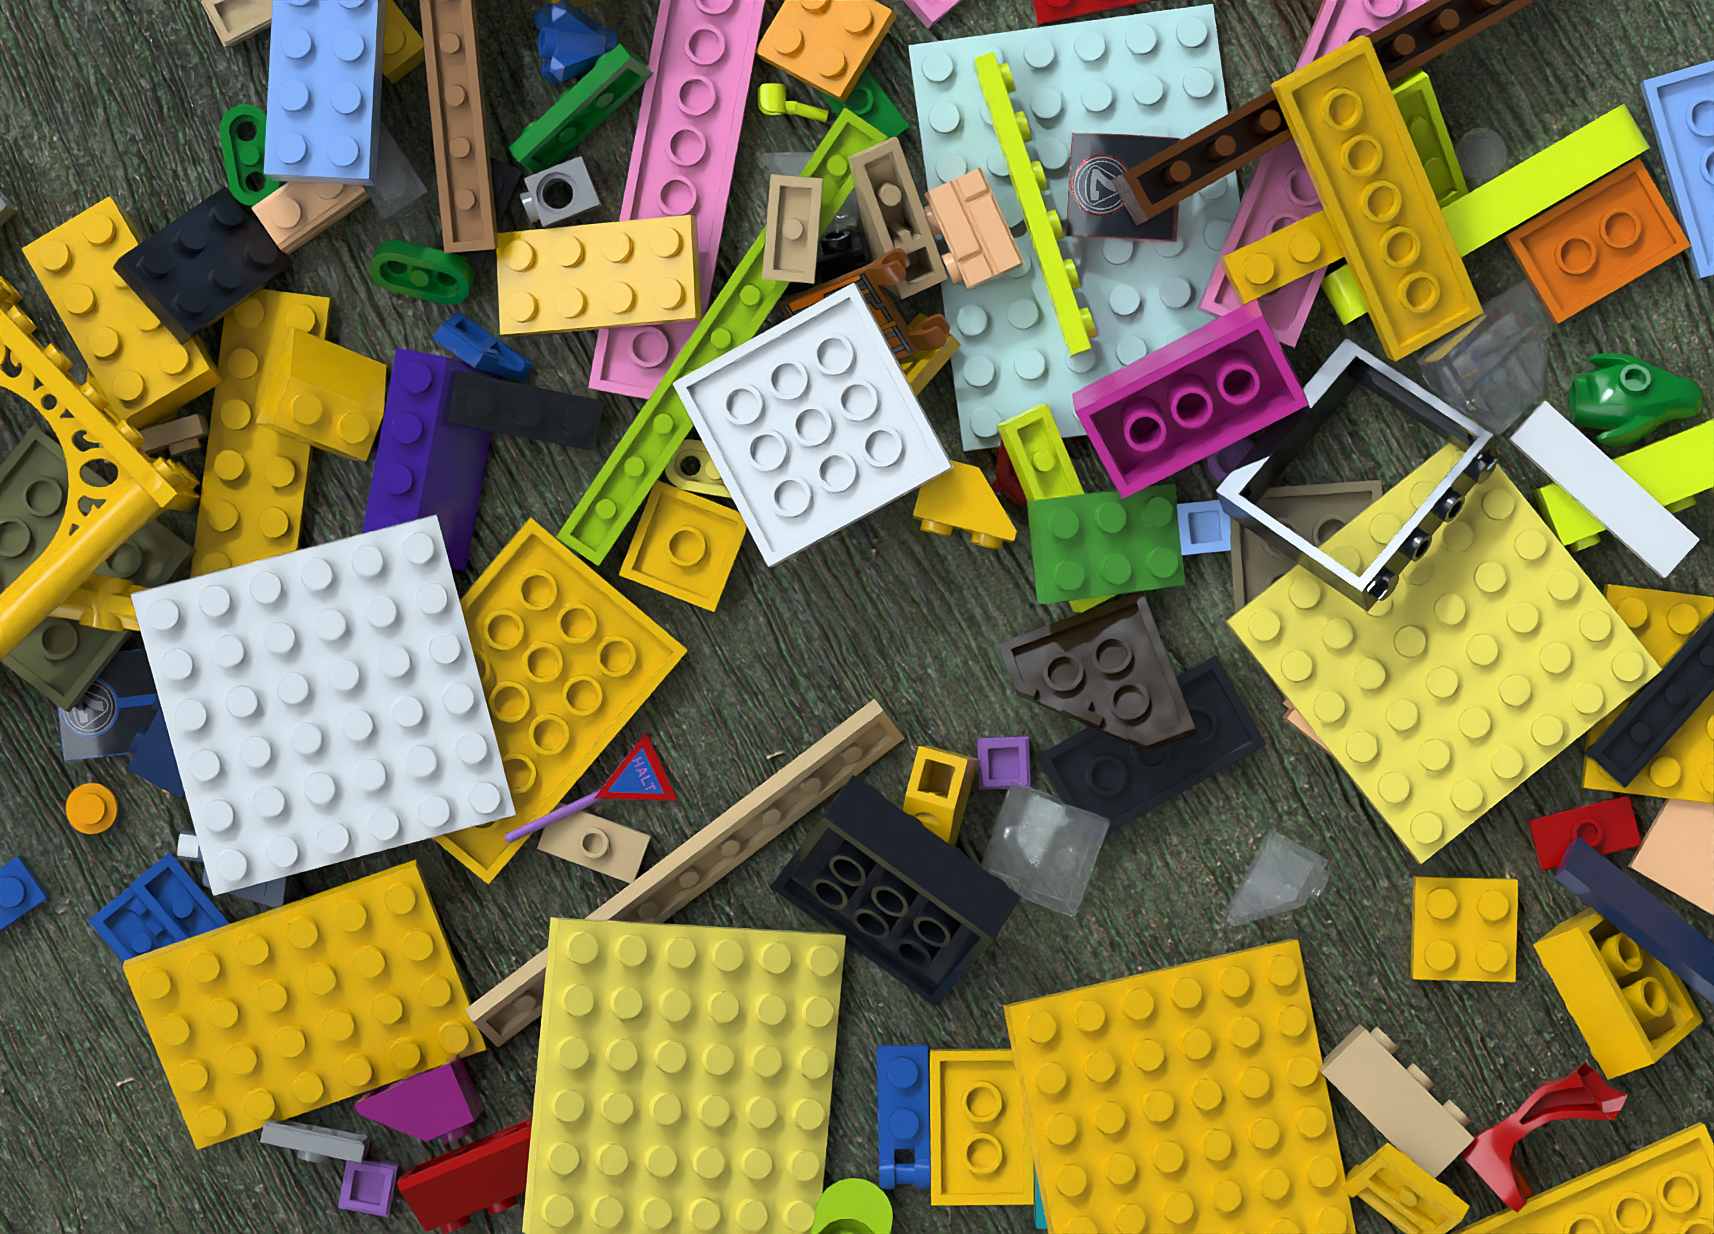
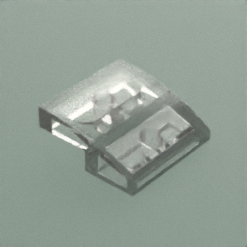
M1011 781L980 867L991 875L1002 879L1009 888L1022 896L1021 898L1075 918L1108 830L1109 819L1061 803L1058 796Z

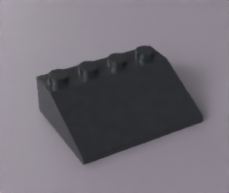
M854 775L851 776L770 886V888L832 933L845 935L846 943L935 1007L992 943L1022 897L1009 888L1002 879L991 875L966 857L958 847L948 844L926 828L918 818L905 813L883 797L875 787L865 784Z

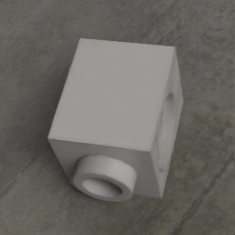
M582 156L524 178L529 191L520 194L523 205L531 223L540 220L544 229L557 228L603 209ZM555 183H566L573 189L571 202L561 209L551 208L546 203V192Z

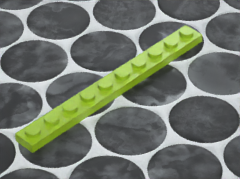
M846 108L843 109L798 176L824 179L819 239L854 189L848 157L886 141L888 138L885 134ZM766 225L556 536L560 541L597 566L602 563L694 426L673 383L753 339L790 284V281L762 279Z

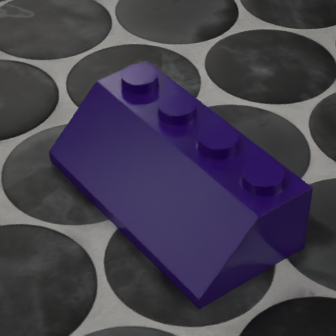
M397 348L362 534L437 514L450 567L466 571L492 432L443 422L452 371L502 380L503 376L476 369L462 360Z

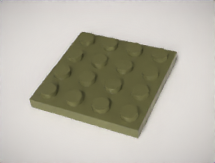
M35 425L30 428L0 466V595L47 549L61 525L67 505L69 489L68 469L62 446ZM87 465L82 468V478L87 484L93 487H106L110 485L108 481ZM84 496L80 501V509L87 516L93 504H96L99 509L106 502V499L97 500ZM153 519L129 537L92 574L134 581L136 586L158 587L172 583L197 550L157 519ZM74 524L71 535L79 528L78 525ZM46 617L1 662L61 709L70 713L134 630L125 629V633L79 625L77 620Z

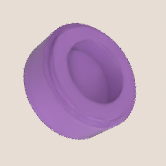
M1244 437L1207 456L1206 465L1211 476L1218 482L1223 483L1253 448L1254 444L1252 441Z

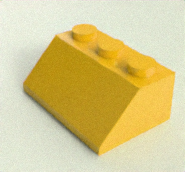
M1592 907L1560 923L1533 944L1543 967L1552 978L1565 1002L1568 1012L1577 1023L1590 1047L1594 1059L1599 1063L1608 1080L1654 1064L1704 1021L1681 978Z

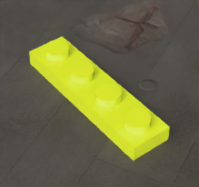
M1038 404L996 425L1027 501L1084 494L1048 404ZM1115 595L1072 600L1069 603L1073 612L1082 613Z

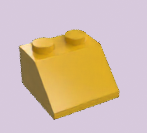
M291 327L256 424L346 460L366 461L384 414L387 365Z

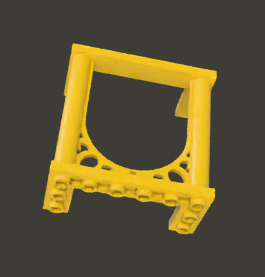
M0 276V386L19 394L29 401L49 422L60 441L66 458L69 489L65 514L54 539L40 557L0 595V662L129 537L169 509L190 512L200 502L201 495L194 489L200 482L180 461L175 463L171 459L166 461L162 457L158 459L149 457L141 448L146 440L137 429L125 419L117 423L104 410L110 404L106 397L89 381H86L81 386L68 372L73 366L72 362L54 344L50 343L45 348L31 334L37 326L18 306L23 297L2 276ZM8 348L11 350L10 358L13 365L19 367L21 364L22 366L20 375L14 378L8 376L3 370ZM38 378L44 385L36 389V379ZM48 395L55 396L57 400L55 408L47 410L43 405V400ZM68 409L74 417L62 418V416ZM79 431H86L87 434L83 435L85 440L92 443H100L104 448H92L82 452L74 444V436ZM96 459L109 460L116 465L118 477L112 484L106 487H93L82 478V468L86 463ZM84 496L97 500L106 499V502L99 509L96 504H93L87 516L80 509V501ZM74 524L78 525L79 528L71 535Z

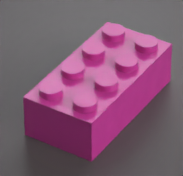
M1257 299L1072 393L1075 413L1122 499L1309 405L1304 389Z

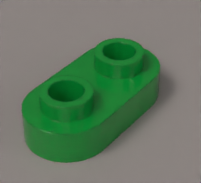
M243 104L237 105L225 113L220 122L219 133L230 191L239 202L252 208L282 187L283 181H273L264 174L267 115L255 106ZM249 123L254 124L257 129L255 138L251 141H242L240 138L242 126ZM263 174L266 180L264 188L258 192L251 191L248 185L251 176Z
M388 240L381 243L377 247L370 263V274L373 280L382 288L444 305H455L464 301L474 281V271L471 265L461 256L401 240Z

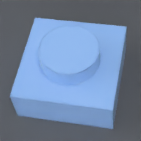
M1219 500L1176 504L1181 556L1231 550L1230 516L1223 512Z

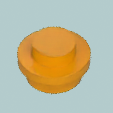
M87 783L80 785L72 791L67 799V818L70 824L82 833H101L110 828L117 818V799L113 792L102 784Z

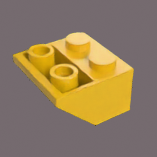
M950 460L954 469L920 487L912 518L922 521L921 531L950 538L952 528L972 533L969 543L995 550L1001 549L1003 541L1008 543L1014 542L1017 530L979 467Z

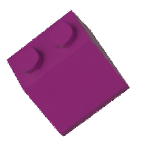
M459 1055L449 1058L441 1066L418 1072L367 1092L354 1104L357 1113L361 1116L426 1142L440 1136L443 1144L472 1132L471 1128L477 1125L475 1120L485 1109L464 1059H460Z

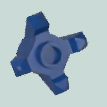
M561 0L553 6L547 4L535 12L536 28L540 29L538 54L540 58H545L541 74L551 84L590 72L602 55L612 51L617 46V36L614 29L604 28L602 23H595L566 0Z

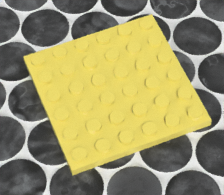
M1448 442L1317 549L1360 578L1465 452ZM1498 464L1484 483H1476L1467 493L1465 503L1459 514L1451 522H1443L1432 535L1431 545L1424 556L1416 562L1411 560L1399 574L1398 584L1392 594L1384 601L1378 599L1368 612L1304 567L1296 564L1225 621L1419 864L1425 862L1662 671V668Z
M551 917L522 1232L525 1234H811L816 1206L823 1192L846 936L821 932Z

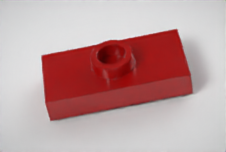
M1626 794L1527 820L1540 870L1559 866L1567 846L1578 837L1601 855L1642 845L1630 797Z

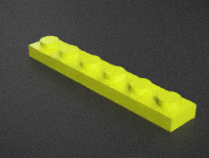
M994 52L974 58L973 67L1068 356L1071 358L1089 352L1091 349L1089 339L1097 337L1096 330L1088 308L1079 310L1073 290L1081 288L1072 259L1062 260L1056 242L1064 239V233L1055 209L1046 212L1040 192L1048 190L1047 181L1040 161L1037 160L1030 163L1024 143L1032 141V137L1023 111L1014 113L1008 94L1016 92L1007 62L998 64Z

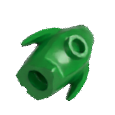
M1605 353L1591 356L1589 363L1601 368L1572 374L1568 388L1569 422L1578 430L1590 428L1607 431L1596 438L1602 445L1614 447L1631 445L1648 436L1663 423L1674 419L1686 420L1698 414L1703 406L1702 391L1697 382L1651 366L1642 359L1627 354Z

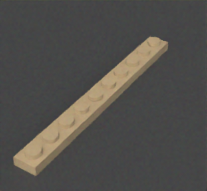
M873 699L585 919L663 923L841 788L852 775H858L905 739L878 702ZM548 947L465 1009L472 1023L497 1047H500L542 1015Z

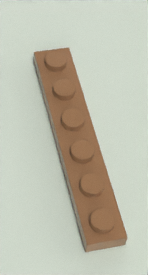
M419 0L444 253L497 249L499 244L475 0Z

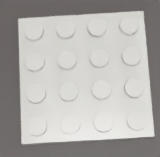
M855 283L848 285L673 383L768 567L778 565L954 469L861 290Z

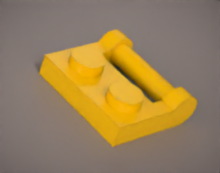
M1386 1143L1360 1166L1358 1164L1355 1165L1345 1176L1346 1182L1342 1186V1189L1351 1198L1357 1195L1406 1234H1445L1463 1220L1470 1207L1456 1196L1448 1186L1438 1182L1416 1165L1407 1154L1398 1151L1389 1143Z

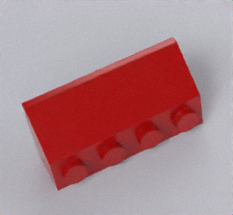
M532 1117L419 1163L405 1171L398 1179L397 1185L426 1232L440 1227L442 1234H446L469 1224L471 1221L468 1215L487 1207L489 1214L492 1215L518 1203L515 1195L526 1191Z

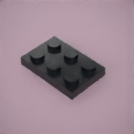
M223 187L119 257L113 269L180 344L183 345L286 273L293 264V261L285 252L280 250L275 241L226 187Z

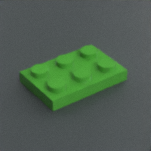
M1175 483L1150 485L1122 499L1116 489L1027 501L1037 603L1050 604L1185 585Z

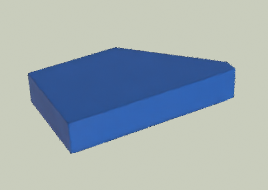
M457 312L441 324L433 337V340L479 370L524 382L534 368L531 361L460 312Z

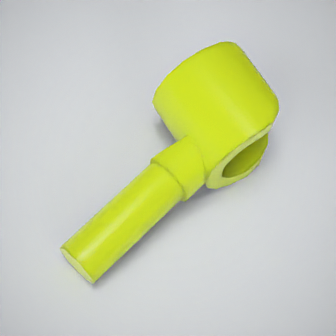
M762 84L758 88V108L765 115H798L824 123L827 120L828 110L797 101H786V85Z

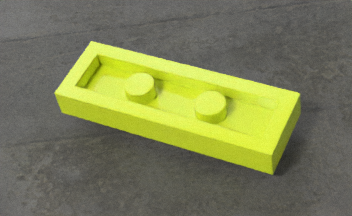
M1417 67L1389 83V86L1440 209H1443L1469 194L1429 76L1420 67Z

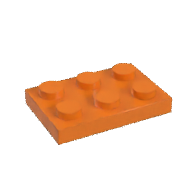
M1640 158L1633 160L1503 237L1554 325L1561 323L1691 246Z

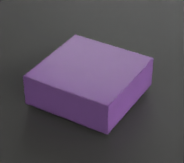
M1028 736L977 738L979 790L1030 788Z
M367 1158L361 1163L347 1160L338 1208L389 1217L400 1164Z

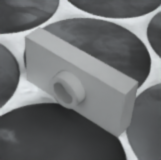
M270 1119L263 1125L260 1142L298 1150L297 1157L306 1161L327 1163L329 1156L361 1163L368 1156L371 1139L366 1135L288 1119L280 1122L279 1120Z

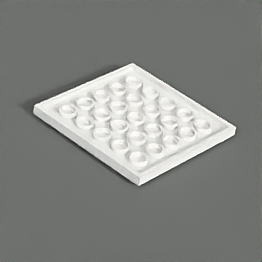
M437 514L131 594L213 896L516 815Z

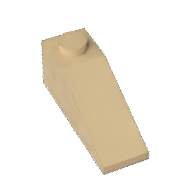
M892 137L849 156L848 159L864 234L873 261L896 248L902 249L910 260V265L904 268L906 270L904 280L884 287L900 299H904L948 279L899 139Z

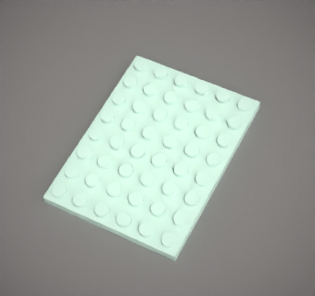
M1213 4L908 45L927 190H932L973 170L982 168L1024 260V264L1020 268L968 291L962 281L955 284L952 283L944 266L948 278L940 282L944 315L950 325L949 333L961 344L950 359L963 452L998 448L1002 438L996 425L1038 404H1048L1062 439L1086 436L1087 433L1075 413L1072 393L1218 319L1197 310V307L1240 204L1236 170L1174 205L1172 240L1121 236L1067 235L1070 189L1076 204L1083 211L1091 215H1111L1125 206L1123 203L1118 209L1101 214L1090 212L1082 207L1074 193V180L1080 167L1090 159L1108 157L1121 163L1127 171L1129 170L1120 159L1111 155L1098 154L1085 159L1077 167L1072 179H1070L1073 134L1178 139L1179 142L1228 114ZM994 52L998 64L1007 62L1016 92L1010 93L1008 96L1014 113L1023 111L1032 137V141L1026 142L1024 145L1030 163L1037 160L1040 161L1047 181L1048 190L1040 192L1046 212L1053 209L1057 212L1064 233V239L1056 242L1062 260L1072 259L1081 288L1073 290L1079 310L1088 308L1096 330L1097 337L1089 339L1090 351L1071 358L1068 356L973 67L974 58ZM942 235L934 236V241L941 258L942 255L949 253Z

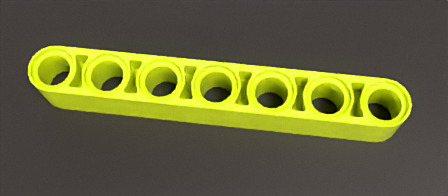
M1625 103L1441 209L1460 257L1462 258L1648 150L1650 146ZM1348 264L1323 278L1320 285L1343 325L1368 312Z

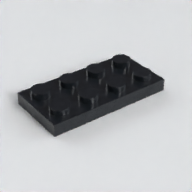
M1216 655L1176 676L1197 734L1148 752L1087 726L1036 755L1087 845L1266 745Z

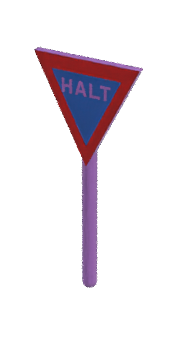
M645 732L600 790L507 833L505 840L509 843L514 842L603 799L678 801L647 733Z

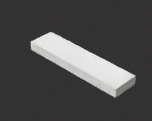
M1543 401L1508 439L1509 442L1661 578H1666L1700 540L1548 402Z

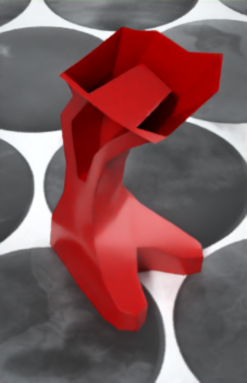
M1584 1061L1566 1077L1542 1082L1515 1112L1473 1137L1474 1140L1460 1154L1500 1199L1518 1213L1526 1205V1199L1534 1192L1515 1156L1516 1142L1533 1129L1552 1120L1578 1118L1614 1121L1616 1115L1621 1111L1627 1095L1607 1087L1596 1070L1588 1066Z

